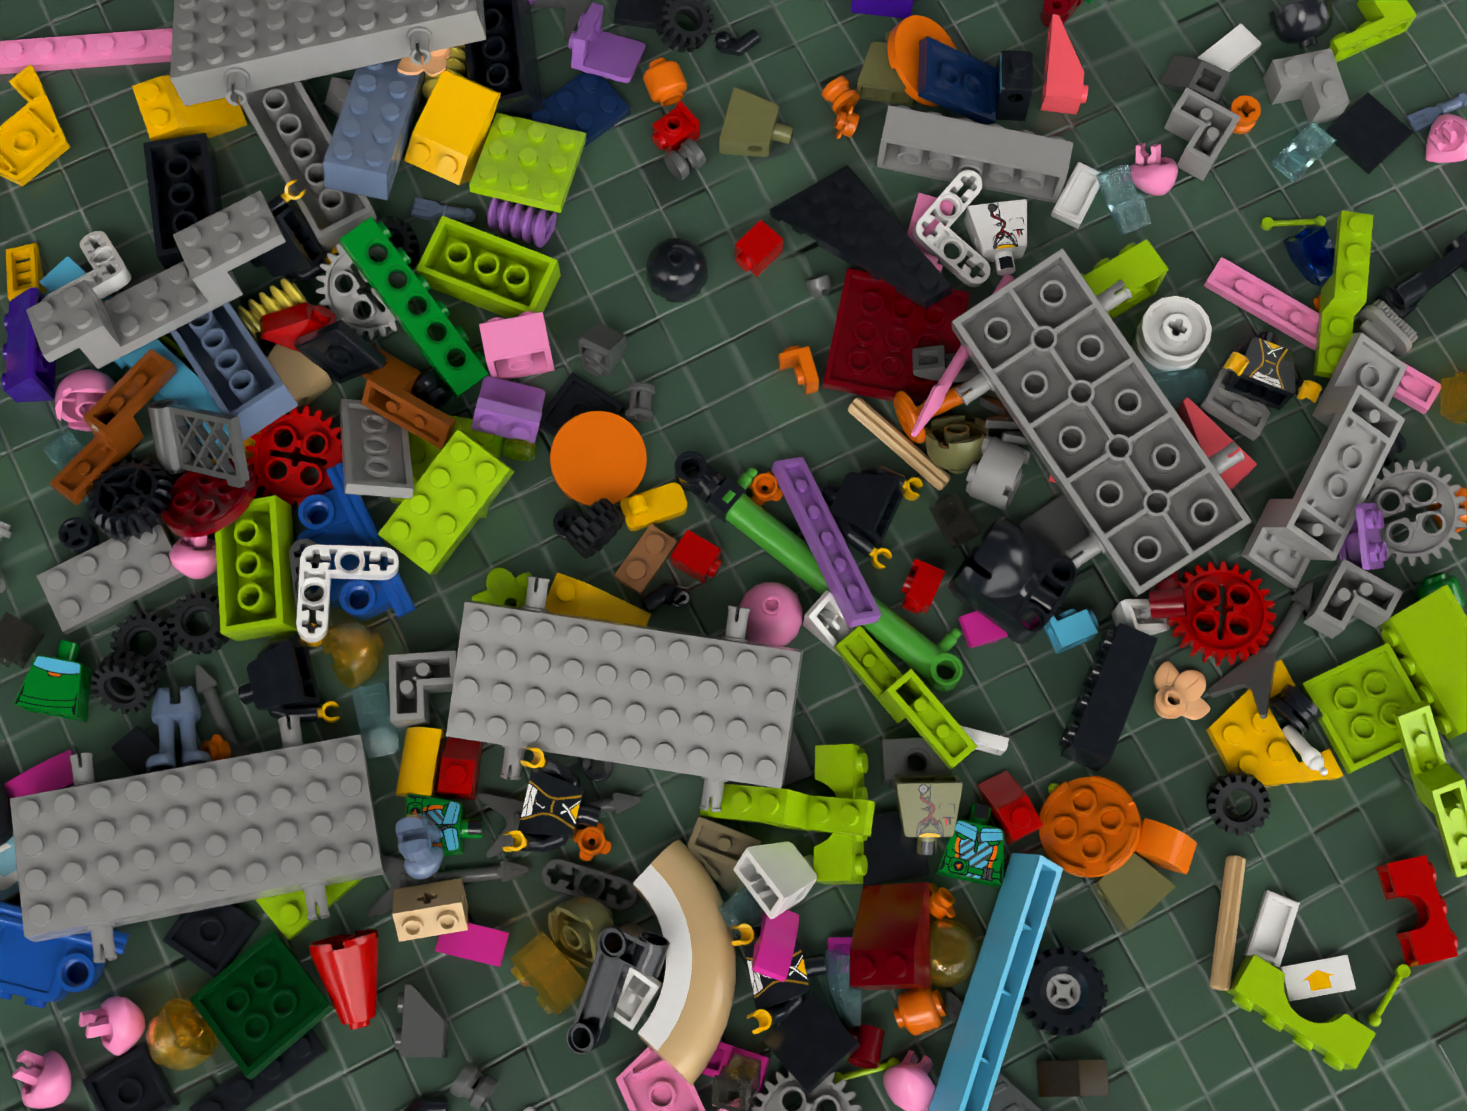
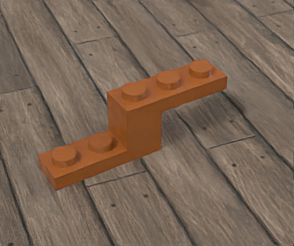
M369 343L386 357L384 367L361 375L367 379L361 404L442 450L452 436L456 420L415 397L412 388L420 379L422 372Z
M150 349L83 416L95 437L49 483L55 491L77 506L87 496V492L94 489L93 481L101 479V472H109L111 464L116 466L144 438L133 416L178 372L173 363Z

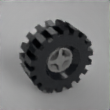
M1055 947L1036 955L1020 1005L1024 1010L1023 1016L1026 1020H1030L1033 1023V1027L1037 1030H1043L1045 1034L1052 1036H1071L1093 1027L1092 1024L1103 1015L1101 1010L1106 1007L1108 1001L1104 999L1105 993L1108 992L1107 984L1104 985L1102 978L1105 975L1102 970L1098 971L1095 966L1097 962L1093 958L1088 959L1084 956V952L1071 950V947Z

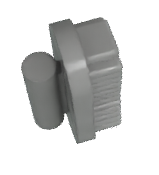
M1378 299L1372 305H1367L1359 313L1360 320L1363 323L1359 329L1389 353L1393 352L1400 356L1405 355L1411 350L1412 343L1418 338L1417 332L1396 315V312H1393V309L1383 300Z

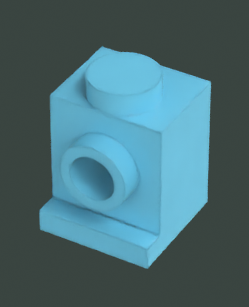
M1075 609L1068 610L1057 616L1059 621L1053 616L1044 626L1056 654L1092 640L1098 633L1096 628L1099 627L1095 614L1092 610L1087 609L1078 613Z

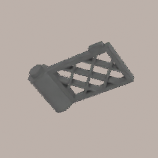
M178 399L158 400L147 405L158 464L167 473L180 474L188 470L226 479L228 485L238 488L244 487L245 482L250 480L239 416L184 406L180 404ZM184 418L191 426L190 429H188L185 425ZM203 421L211 430L210 434L203 427ZM224 424L228 426L229 437L222 429ZM196 435L200 438V440H201L202 443L204 444L203 447H201L200 444H199V443L197 442V440L195 439V436H196ZM216 439H217V440L220 442V444L223 446V448H224L223 452L220 450V448H219V447L217 446V444L215 443ZM190 449L196 456L195 461H192ZM209 452L216 460V465L208 457ZM229 457H231V459L233 460L235 464V469L228 461Z

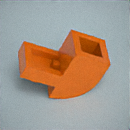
M1145 818L1144 821L1141 820L1140 839L1134 853L1141 858L1147 859L1158 868L1187 875L1197 842L1171 826Z

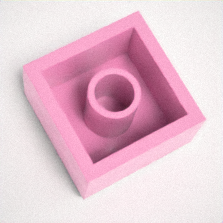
M527 311L519 314L518 317L509 319L496 317L489 319L486 323L479 324L485 358L491 377L509 380L555 371L543 312Z

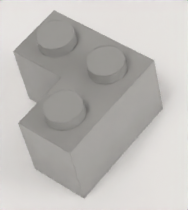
M1331 48L1275 59L1271 62L1263 77L1271 104L1301 99L1309 125L1339 119L1350 102Z
M1186 87L1164 129L1189 142L1177 164L1178 168L1204 181L1232 135L1241 116Z
M1343 559L1330 571L1303 623L1331 639L1345 630L1352 615L1377 628L1389 620L1403 591Z
M456 650L389 655L390 721L396 728L430 726L429 693L452 692L457 660Z

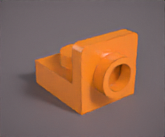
M791 346L784 349L783 353L778 354L779 369L783 370L794 367L798 386H804L806 395L818 392L819 378L809 346L803 348L801 346Z

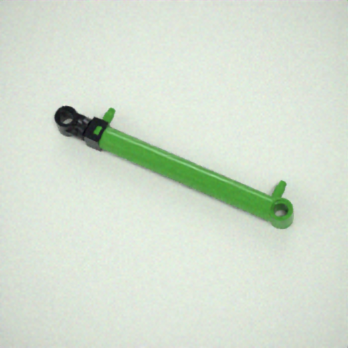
M687 451L678 456L675 461V479L684 490L691 491L704 503H708L709 511L724 523L729 521L821 596L826 590L831 593L807 542L746 495V489L758 475L756 469L753 467L749 468L735 482L729 476L727 478L723 477L706 463L705 458L695 451ZM694 466L698 468L699 473L695 476H687L682 471L686 467ZM873 596L881 612V617L877 622L861 625V627L926 678L928 684L938 692L952 690L963 674V666L956 656L948 652L956 644L961 631L957 628H952L938 645H935ZM940 666L950 668L953 677L948 680L940 678L937 675L936 668Z

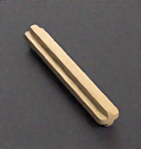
M857 397L848 407L851 415L937 490H942L947 486L951 477L946 471L932 462L923 451L862 398Z
M1229 855L1225 859L1210 987L1219 991H1228L1231 985L1246 864L1245 858L1237 855Z

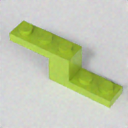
M1359 0L1356 5L1367 21L1361 24L1355 31L1349 34L1342 32L1330 41L1331 45L1329 48L1332 49L1336 63L1407 31L1417 16L1407 0Z
M1342 210L1338 215L1333 274L1321 288L1314 376L1332 377L1352 337L1354 317L1366 303L1374 215Z
M861 625L834 647L836 652L897 723L906 718L950 770L978 747L915 672L910 669L902 675Z
M1423 700L1392 713L1417 797L1435 815L1450 870L1458 878L1467 874V787L1464 778L1446 763L1430 704Z
M724 784L721 812H711L712 797L708 811H700V816L707 818L760 822L785 829L871 837L875 802L861 799L812 796L782 788Z

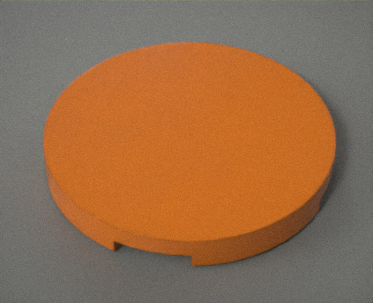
M920 15L909 16L899 22L890 32L887 45L889 63L892 70L896 69L898 76L906 86L904 91L911 98L926 106H939L918 96L919 41L928 36L954 49L956 47L945 30L933 20Z
M605 411L582 413L566 422L556 434L550 453L551 472L558 487L571 500L588 506H592L593 503L599 502L602 498H607L613 505H616L622 499L631 496L641 483L647 464L646 448L636 428L621 416Z
M1092 775L1091 777H1082L1069 782L1065 781L1056 787L1046 798L1039 814V818L1044 825L1039 829L1043 850L1052 862L1062 867L1063 871L1074 876L1094 878L1116 871L1130 859L1139 843L1141 819L1134 800L1119 784L1105 777Z

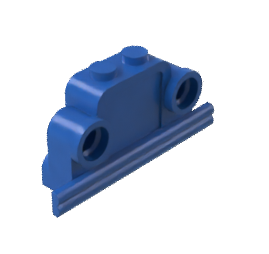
M343 462L328 468L326 472L334 489L323 495H311L301 502L298 509V517L307 530L300 533L297 540L310 539L319 545L386 547L382 537L378 535L379 531L362 496L345 494ZM330 554L331 561H323L330 563V570H336L334 561L336 554ZM349 554L341 559L340 565L345 570L350 571L359 566L360 560L357 556ZM364 555V571H370L369 564L379 565L381 571H386L388 565H393V563L388 562V558L385 556L381 557L380 562H370V555ZM399 571L388 580L331 578L329 606L332 608L342 607L354 619L368 620L391 608L394 609L397 617L400 618L416 610L412 597ZM312 585L309 587L312 594L318 590L319 586Z
M0 901V998L11 1000L14 994L26 997L24 1004L45 1008L47 1002L61 1001L69 992L89 990L99 982L105 962L93 963L94 955L91 932L34 943L24 937L21 905ZM113 929L115 953L124 954L130 934Z

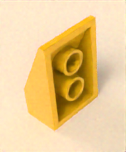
M445 69L441 73L412 132L404 161L457 185L471 181L501 93Z
M170 75L159 76L132 86L151 141L206 133L208 138H212L248 125L239 100L238 106L228 103L226 97L184 106L170 79Z
M557 573L545 604V609H548V612L647 626L651 617L650 613L588 583Z

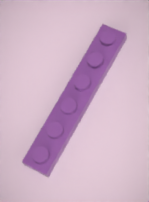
M799 457L775 461L771 470L848 628L877 622L881 617V612L804 458Z

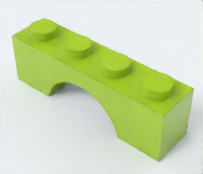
M855 744L815 745V779L828 785L837 798L868 800V791L864 786V773H867L869 764L864 749ZM832 833L827 840L814 846L813 870L817 874L816 882L824 885L863 884V875H866L868 870L867 858L864 855V841L867 840L868 836Z
M1256 954L1246 956L1231 981L1230 989L1226 991L1234 996L1232 1001L1248 1012H1251L1253 1009L1263 1015L1262 1021L1274 1030L1281 1032L1284 1029L1294 1036L1292 1041L1301 1048L1310 1052L1314 1049L1324 1056L1323 1062L1335 1070L1357 1069L1376 1033L1346 1013L1336 1014L1322 1023H1314L1302 1018L1291 1008L1284 991L1285 973Z

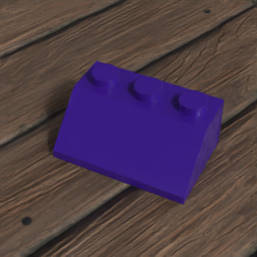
M37 287L29 288L9 301V312L4 316V325L8 335L7 343L3 345L6 373L2 374L1 382L3 390L16 403L54 401L56 360L49 363L43 356L26 309L40 303L44 298V295Z

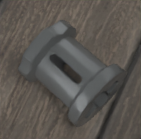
M642 382L630 383L627 386V392L630 394L629 409L625 411V418L635 422H649L653 420L654 414L651 411L652 396L656 392V387Z

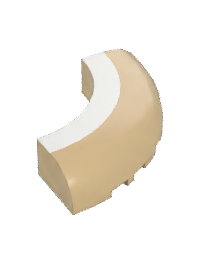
M678 839L664 849L633 882L637 894L653 912L663 937L670 943L666 954V970L659 999L647 1022L638 1032L641 1040L692 1086L711 1060L728 1023L736 985L735 946L731 944V941H734V935L729 915L718 888L703 864Z

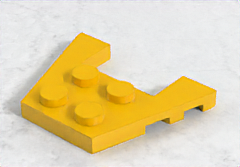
M30 64L9 81L11 86L28 103L0 126V176L22 187L70 148L39 76Z
M1282 659L1276 662L1270 698L1281 694V690L1287 684L1293 687L1296 686ZM1249 689L1206 729L1227 771H1233L1234 773L1243 771L1248 775L1251 774L1264 787L1320 780H1336L1344 776L1330 749L1320 753L1324 758V768L1328 769V773L1325 776L1321 775L1320 771L1311 770L1303 761L1298 762L1270 708L1268 709L1267 718H1260L1253 693Z

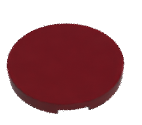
M229 458L228 461L235 469V464L233 460ZM247 465L250 480L246 481L245 486L241 488L230 486L226 479L192 471H187L173 484L174 488L168 490L174 499L171 503H166L169 510L161 514L169 529L178 536L196 538L215 533L233 523L247 510L257 491V479Z

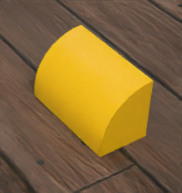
M410 727L406 729L395 796L407 797V794H415L436 798L441 759L446 734L442 729Z

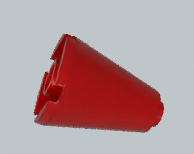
M377 929L354 931L355 934L334 935L312 942L309 945L310 955L341 1024H349V1029L351 1030L369 1026L370 1019L376 1016L379 950Z

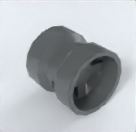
M691 138L682 142L677 151L671 150L663 156L666 166L679 181L687 178L692 169H699L706 164L704 153Z
M468 1062L457 1076L449 1092L458 1098H466L469 1100L471 1107L480 1111L492 1095L499 1081L490 1075H482L479 1073L477 1066Z

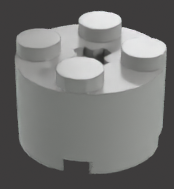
M986 435L981 448L983 456L978 464H972L966 478L968 484L965 492L969 493V496L1006 511L1007 505L1011 504L1024 474H1022L1023 469L1021 467L1023 464L1028 465L1031 451L1013 443L1004 442L998 437Z

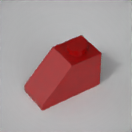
M305 302L263 315L260 319L261 338L300 352L294 347L296 339L336 322L335 313L324 306H314Z
M448 737L441 759L437 792L442 797L476 800L483 742Z
M1007 770L977 785L984 802L988 807L992 808L991 815L998 828L1003 829L1004 840L1008 846L1044 826L1028 795Z

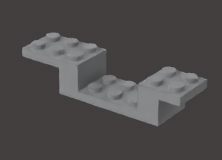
M258 191L173 234L184 261L102 302L90 285L83 280L26 309L45 359L50 363L80 348L95 367L99 369L243 295L232 269L286 242L262 192Z
M1362 332L1353 333L1312 414L1314 418L1326 425L1328 430L1293 499H1269L1241 556L1288 588H1297L1310 560L1335 561L1356 519V504L1364 503L1405 421V418L1389 408L1388 405L1408 366Z

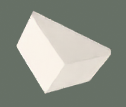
M827 590L808 610L803 621V626L837 655L839 654L834 647L858 627L848 628L833 595Z
M1125 599L1111 612L1116 627L1119 623H1122L1149 635L1170 629V626L1167 625V618L1152 619L1149 599Z
M630 967L613 1017L633 1030L662 989L663 984L652 975L643 974Z

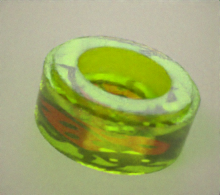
M521 439L505 440L503 453L506 457L513 460L532 461L535 459L537 446Z

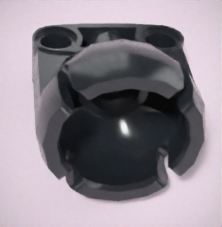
M998 516L982 535L981 546H975L952 577L948 588L957 599L969 605L1004 630L1012 641L1024 644L1042 630L1053 617L1073 584L1077 574L1076 567L1070 559L1058 556L1022 530L1019 525L1009 518ZM1021 620L1025 621L1030 628L1026 627Z

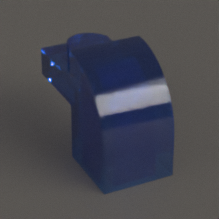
M1307 225L1283 240L1292 262L1310 283L1319 286L1326 282L1333 274L1335 248L1325 226Z

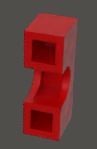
M1422 855L1376 867L1386 900L1404 898L1413 903L1417 909L1418 921L1415 927L1410 931L1397 934L1406 965L1414 967L1457 957V936L1449 928L1446 919L1447 905L1444 898L1438 894L1435 884L1437 879L1436 871L1433 864L1428 862L1427 856Z

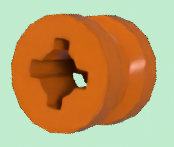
M845 76L832 80L823 89L821 94L826 102H831L832 110L836 115L840 111H846L849 105L855 106L860 99L858 92L851 90L849 87L850 82Z
M1239 96L1232 102L1229 110L1241 116L1233 133L1246 134L1250 132L1260 117L1261 106L1252 96Z

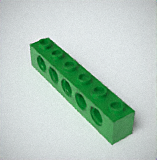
M371 216L341 237L339 244L434 371L440 375L443 383L449 386L453 392L452 395L456 399L489 374L486 370L488 367L487 362L479 351L473 353L466 344L470 340L464 330L459 325L454 328L447 317L450 315V312L440 299L434 301L428 293L431 287L420 273L415 275L408 265L411 263V260L401 247L395 249L389 241L392 235L382 221L376 223ZM373 247H380L386 252L387 258L382 262H374L370 259L368 251ZM393 273H399L405 277L406 285L400 289L393 288L388 282V277ZM412 299L421 300L425 304V312L420 315L412 314L408 309V302ZM431 325L441 326L445 332L444 339L441 341L432 340L427 333L428 327ZM450 351H459L464 357V364L460 367L451 366L447 361V354Z

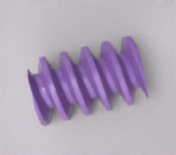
M492 197L487 213L488 226L493 231L500 229V232L504 235L511 233V236L515 239L522 237L526 243L534 241V245L540 248L548 242L554 231L557 213L554 212L550 218H547V210L541 209L536 214V207L529 206L525 210L523 204L516 203V205H513V202L501 201V199Z

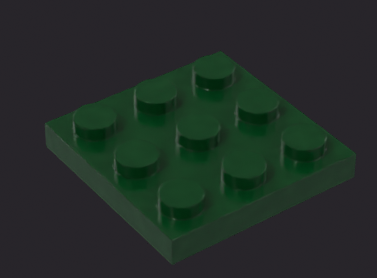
M273 929L190 998V1001L244 1075L251 1080L335 1009Z

